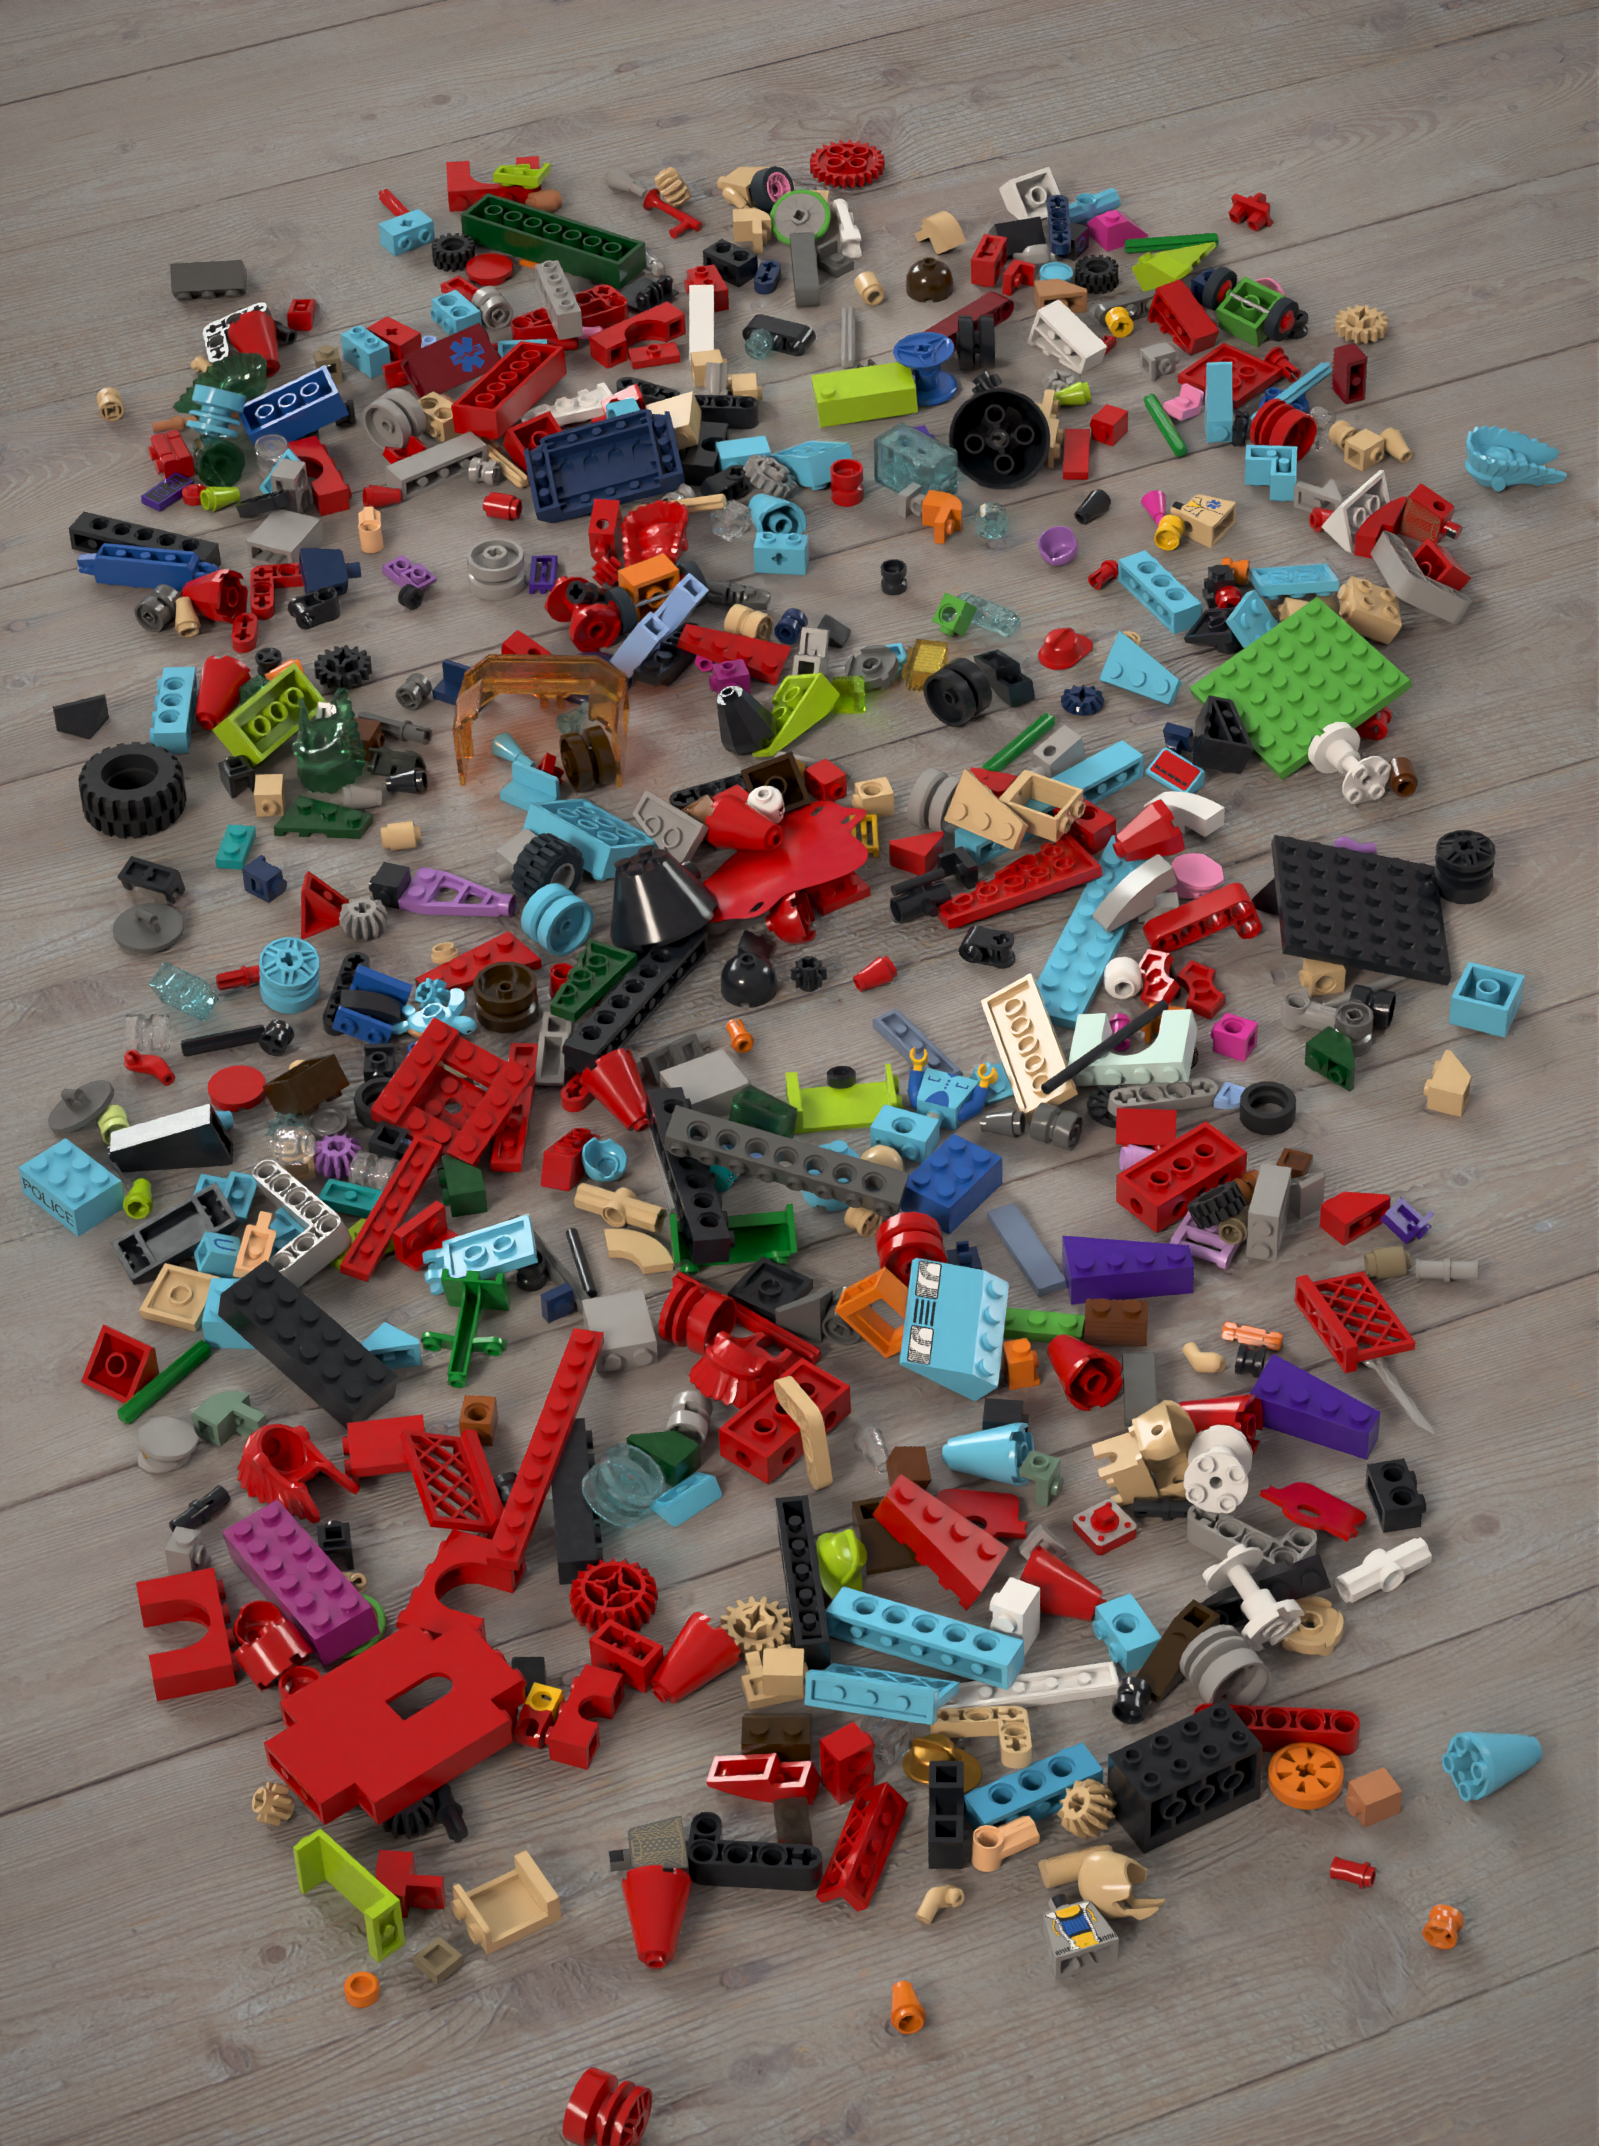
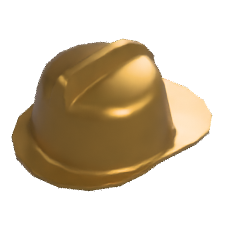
M931 1733L922 1737H915L912 1741V1748L904 1755L902 1762L904 1773L918 1783L929 1786V1761H964V1793L973 1790L980 1783L982 1771L975 1757L956 1748L953 1742L942 1734Z

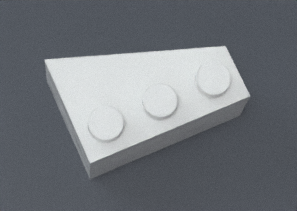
M1059 299L1037 311L1027 344L1030 346L1037 345L1042 348L1043 353L1047 356L1053 354L1058 357L1061 364L1080 375L1101 364L1107 349L1104 342Z

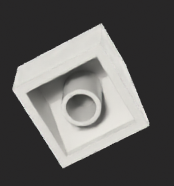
M1049 167L1011 179L999 188L1007 210L1018 220L1039 216L1041 220L1047 218V198L1052 195H1060Z

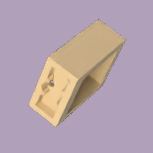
M1025 769L999 798L1002 803L1006 804L1028 825L1026 832L1057 842L1064 833L1070 830L1072 823L1077 818H1080L1085 810L1083 789ZM1030 799H1034L1061 810L1053 817L1027 808L1024 805Z

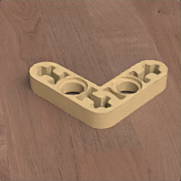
M792 1376L775 1380L774 1390L780 1405L801 1430L807 1473L813 1488L819 1490L833 1484L824 1421L819 1408Z
M1009 1705L943 1708L937 1710V1722L930 1725L931 1733L942 1734L948 1738L998 1736L1001 1762L1004 1766L1019 1769L1025 1768L1032 1763V1742L1028 1712L1023 1707Z

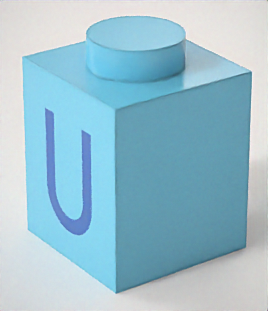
M205 1231L194 1252L198 1271L220 1278H234L233 1272L241 1247L239 1237Z

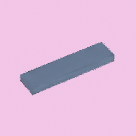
M897 1009L872 1020L873 1028L913 1067L914 1065L910 1058L911 1049L915 1047V1059L917 1060L923 1058L924 1049H926L929 1061L922 1067L923 1072H925L926 1068L963 1077V1072Z
M1015 1203L987 1211V1220L1038 1297L1066 1288V1279Z

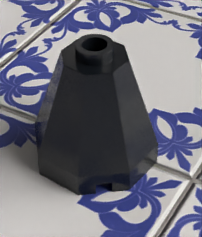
M728 686L720 692L717 698L721 742L727 751L730 752L731 749L738 756L754 752L764 746L762 741L766 737H768L769 741L775 737L777 721L774 715L743 688Z

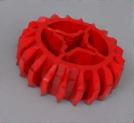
M612 1557L611 1561L607 1563L599 1559L597 1566L588 1564L586 1571H578L577 1579L572 1580L571 1594H569L571 1612L574 1618H577L580 1627L586 1626L589 1633L599 1630L608 1619L628 1629L633 1628L640 1631L642 1623L649 1624L651 1615H654L657 1609L658 1590L656 1589L654 1577L650 1576L648 1568L641 1569L638 1562L629 1565L627 1558L622 1562H616Z

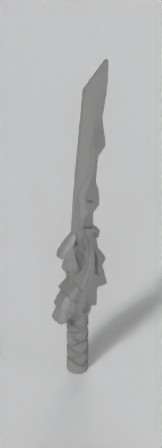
M1333 1307L1334 1311L1339 1313L1346 1314L1348 1311L1341 1308ZM1351 1325L1345 1326L1346 1329L1359 1332L1361 1329ZM1364 1343L1358 1344L1361 1350L1374 1347ZM1383 1357L1362 1361L1364 1365L1376 1370L1386 1387L1391 1391L1416 1426L1435 1436L1436 1434L1430 1424L1418 1411L1415 1401L1405 1394L1399 1386L1396 1376L1387 1369L1389 1366L1387 1361Z

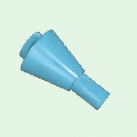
M510 733L499 734L493 739L491 744L493 755L511 762L519 761L535 768L536 763L524 755V752Z

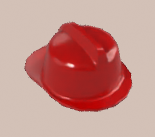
M1070 627L1054 629L1045 637L1044 644L1038 652V659L1046 668L1064 670L1072 667L1089 654L1093 648V643L1086 636L1075 633L1074 629Z

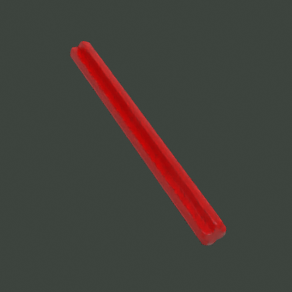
M678 1272L672 1278L673 1288L680 1281L688 1280L696 1285L706 1287L708 1292L716 1291L684 1272ZM737 1303L735 1323L755 1334L761 1331L774 1339L773 1344L783 1350L789 1349L794 1354L814 1365L820 1361L822 1357L821 1349Z

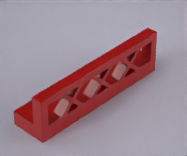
M888 1782L857 1793L815 1896L821 1903L843 1897L857 1912L868 1908L909 1804Z

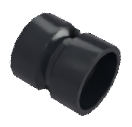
M1355 984L1349 1002L1367 1005L1373 1012V1026L1388 1029L1394 1015L1396 993L1381 989L1374 993L1371 987Z

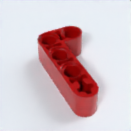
M1232 883L1150 919L1144 925L1143 933L1151 950L1170 953L1231 925L1234 926L1240 938H1254L1261 932L1262 924L1244 885Z

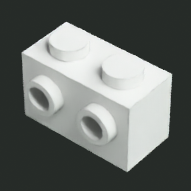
M1010 1577L1001 1592H996L990 1602L989 1609L993 1612L990 1630L1024 1640L1025 1656L1040 1633V1588Z

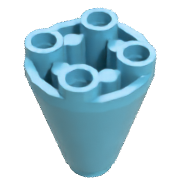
M1460 1732L1451 1738L1447 1753L1442 1756V1767L1446 1773L1450 1774L1462 1800H1480L1533 1768L1536 1763L1541 1761L1542 1749L1538 1740L1533 1736Z

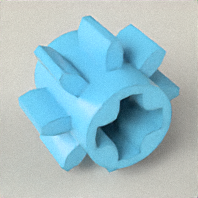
M427 978L426 982L421 983L417 987L415 1001L421 1003L419 1009L422 1010L431 1003H440L442 1006L447 1007L450 1002V991L445 989L447 983L439 979L432 980L430 978Z

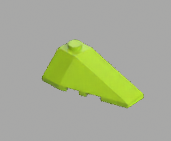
M1211 242L1163 251L1153 255L1151 252L1140 256L1138 258L1139 262L1131 267L1143 292L1156 289L1185 277L1193 270L1192 266L1198 265L1201 262L1200 259L1206 257L1216 247V244Z

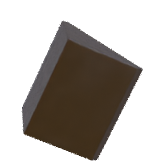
M792 751L741 770L749 794L761 786H772L778 789L783 797L785 813L811 803Z

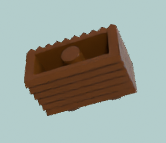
M1103 1298L1086 1299L1085 1343L1147 1346L1148 1302L1146 1300L1141 1302L1134 1299H1126L1124 1301L1121 1299L1110 1301Z

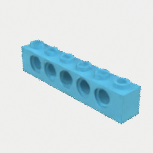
M844 1586L825 1611L830 1637L1005 1690H1009L1025 1665L1024 1640Z

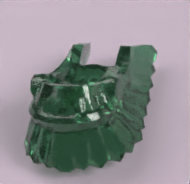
M242 352L239 355L232 353L230 357L224 356L222 360L215 361L213 366H207L206 372L200 373L198 378L193 380V386L187 387L186 393L182 394L180 401L175 402L172 407L178 413L201 410L202 405L192 401L195 384L246 396L245 403L260 397L267 387V381L265 380L267 371L266 360H264L260 353L253 354L251 352L249 354Z
M338 688L330 702L332 716L328 718H318L309 721L304 697L298 698L299 729L297 741L293 742L292 747L294 755L298 758L297 774L304 789L308 788L312 793L317 791L322 794L325 792L330 794L337 793L339 789L346 787L347 784H354L356 777L362 775V768L366 766L364 758L367 754L363 750L364 745L360 740L358 723L354 718L355 713L352 710V702L348 699L349 694L346 688Z

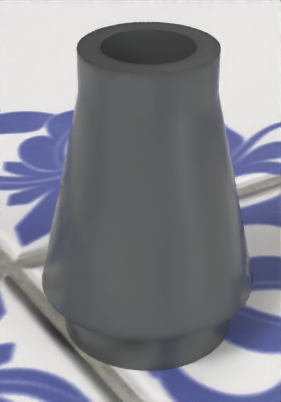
M1016 1108L981 1115L980 1128L982 1132H991L1014 1138L1017 1135H1023L1025 1132V1114L1023 1111H1017Z

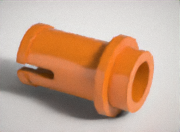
M732 1019L726 1025V1031L732 1039L731 1046L739 1053H746L752 1049L754 1038L746 1031L742 1020L737 1019L739 1025L737 1026L735 1019Z

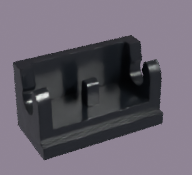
M133 856L129 858L117 876L125 889L132 890V885L152 890L164 894L167 902L173 904L175 903L174 890L180 895L186 890L179 870Z

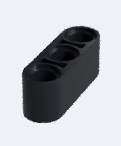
M763 314L755 315L742 331L743 338L748 344L793 356H802L816 340L814 330L807 325Z
M695 395L702 411L701 421L728 423V429H752L759 423L758 401L754 397Z

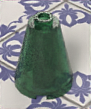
M205 434L198 436L194 440L192 448L196 472L205 485L209 487H232L241 479L246 461L243 452L236 444Z

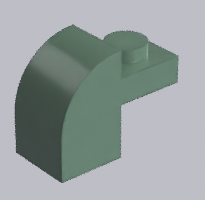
M225 1391L215 1394L204 1401L192 1413L196 1434L219 1447L236 1432L249 1437L254 1431L267 1425L266 1414L257 1408H252L249 1394L239 1391Z

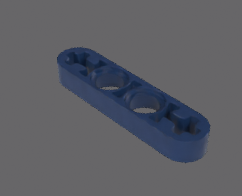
M1052 195L1047 198L1049 248L1053 254L1065 255L1071 251L1068 199L1063 195Z

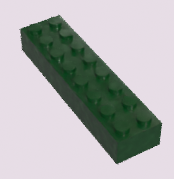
M489 193L461 214L462 234H466L467 237L470 236L474 244L486 246L495 251H501L539 264L545 261L558 260L564 272L589 279L592 282L610 285L615 289H622L646 268L645 242Z

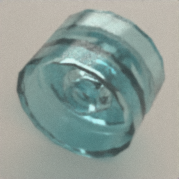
M621 1443L609 1447L601 1456L599 1462L593 1465L585 1474L581 1482L582 1493L588 1505L605 1521L619 1527H631L638 1523L646 1514L648 1508L658 1501L665 1490L664 1476L654 1460L641 1449Z

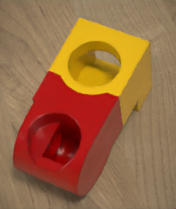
M534 1682L515 1726L513 1736L515 1743L539 1750L545 1747L547 1730L550 1725L554 1726L558 1718L560 1704L564 1700L561 1689ZM541 1695H547L552 1700L542 1699Z

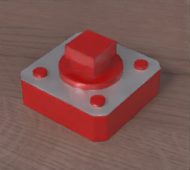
M1106 1499L1075 1515L1073 1519V1530L1096 1555L1103 1556L1136 1538L1137 1525L1111 1499Z

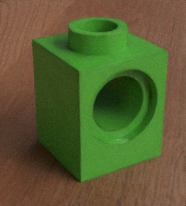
M945 592L932 621L940 625V632L953 637L954 633L964 637L977 608ZM956 613L955 619L951 621L952 615Z

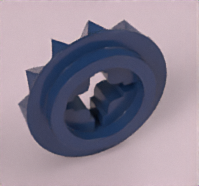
M1073 685L1072 689L1064 690V695L1061 696V705L1064 710L1071 714L1085 716L1101 710L1104 705L1102 691L1096 690L1095 686L1088 688L1085 685L1082 687Z

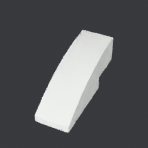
M1177 791L1163 792L1144 804L1145 808L1147 805L1162 799L1175 818L1172 820L1174 827L1178 826L1183 833L1192 829L1206 837L1224 825L1225 807L1199 795Z

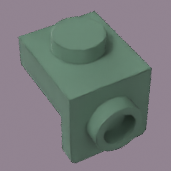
M1033 1450L1030 1451L1019 1469V1476L1036 1481V1504L1048 1507L1053 1497H1058L1063 1488L1064 1479L1060 1477V1459Z

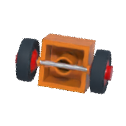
M661 554L618 570L619 587L605 592L604 604L611 607L617 614L621 625L619 634L624 635L632 632L650 611L654 614L676 585L688 573L693 575L708 589L704 575L698 565L693 561H686L675 566L665 554ZM708 592L700 601V603L696 606V608L703 606L708 602Z

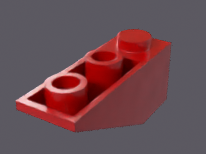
M574 1128L544 1151L540 1186L568 1192L579 1183L585 1171L581 1161L583 1146L594 1137L599 1140L600 1135L591 1134V1131L586 1128Z

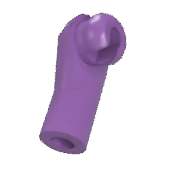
M1342 836L1337 838L1334 843V847H1345L1349 850L1377 854L1374 842L1360 845L1349 837Z

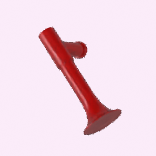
M657 188L650 190L645 196L643 208L646 211L657 208L680 222L679 225L669 230L672 238L676 239L689 228L696 232L701 230L702 222L664 202L660 198V191Z

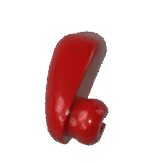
M134 1049L128 1050L125 1053L124 1066L128 1070L152 1075L165 1086L171 1085L175 1081V1075L163 1058L155 1055L139 1054Z

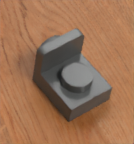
M831 239L817 247V268L835 278H839L854 270V261L838 252L837 240Z

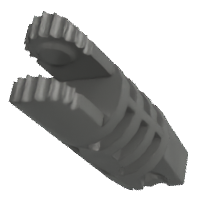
M706 581L709 589L708 602L724 606L729 605L731 607L735 604H741L757 610H767L769 607L771 594L768 591L735 583L732 585V583L723 581Z

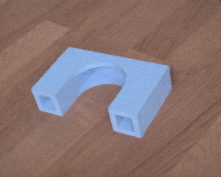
M688 573L676 585L654 614L650 611L637 624L611 658L610 662L630 679L633 676V670L659 649L662 639L686 621L709 589Z

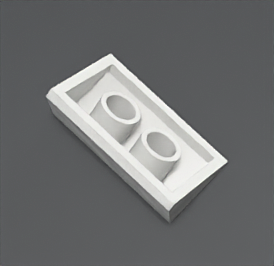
M1379 470L1344 501L1321 526L1345 551L1352 553L1355 550V536L1360 526L1370 515L1390 502L1384 470Z

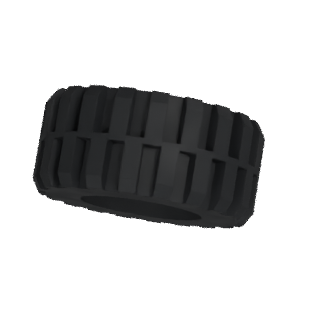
M132 742V744L126 745L120 743L113 748L107 747L102 750V753L94 754L90 761L85 763L79 774L78 785L85 819L96 830L102 831L105 835L111 837L117 835L118 838L126 839V837L136 839L141 838L142 835H154L158 830L164 831L169 828L170 823L174 824L178 820L186 806L187 798L181 763L166 748L156 747L153 743L146 742V744H140V742Z

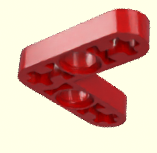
M299 563L261 565L251 570L250 606L251 613L257 616V620H268L274 616L275 589L304 587Z

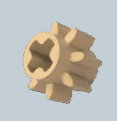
M267 1782L266 1788L260 1787L255 1792L252 1799V1809L254 1812L259 1813L257 1821L279 1826L280 1820L286 1821L291 1817L295 1801L292 1796L287 1795L289 1787Z

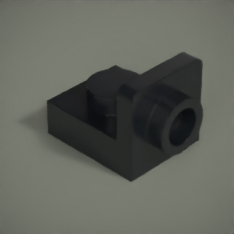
M963 846L938 854V868H943L945 877L954 875L968 890L976 887L978 883V864Z

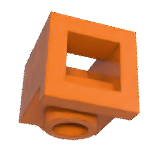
M1027 1338L1003 1342L1002 1369L1009 1390L1040 1385V1379L1036 1370L1039 1367L1037 1352L1035 1349L1031 1350V1345Z

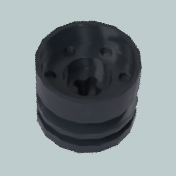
M1456 830L1445 834L1439 839L1436 844L1434 879L1439 887L1441 898L1456 904H1473L1489 896L1493 886V868L1496 853L1495 845L1489 837L1471 830Z

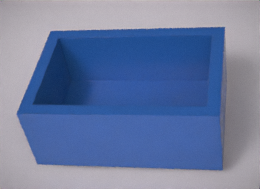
M953 1133L909 1175L906 1191L901 1203V1211L905 1213L918 1212L927 1214L937 1221L941 1231L950 1235L1002 1184V1157Z

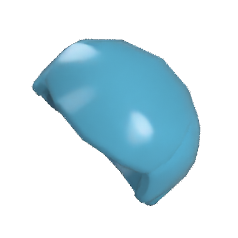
M594 1137L583 1146L581 1161L585 1173L592 1180L612 1182L618 1180L626 1172L628 1157L624 1148L611 1138L606 1141H599Z

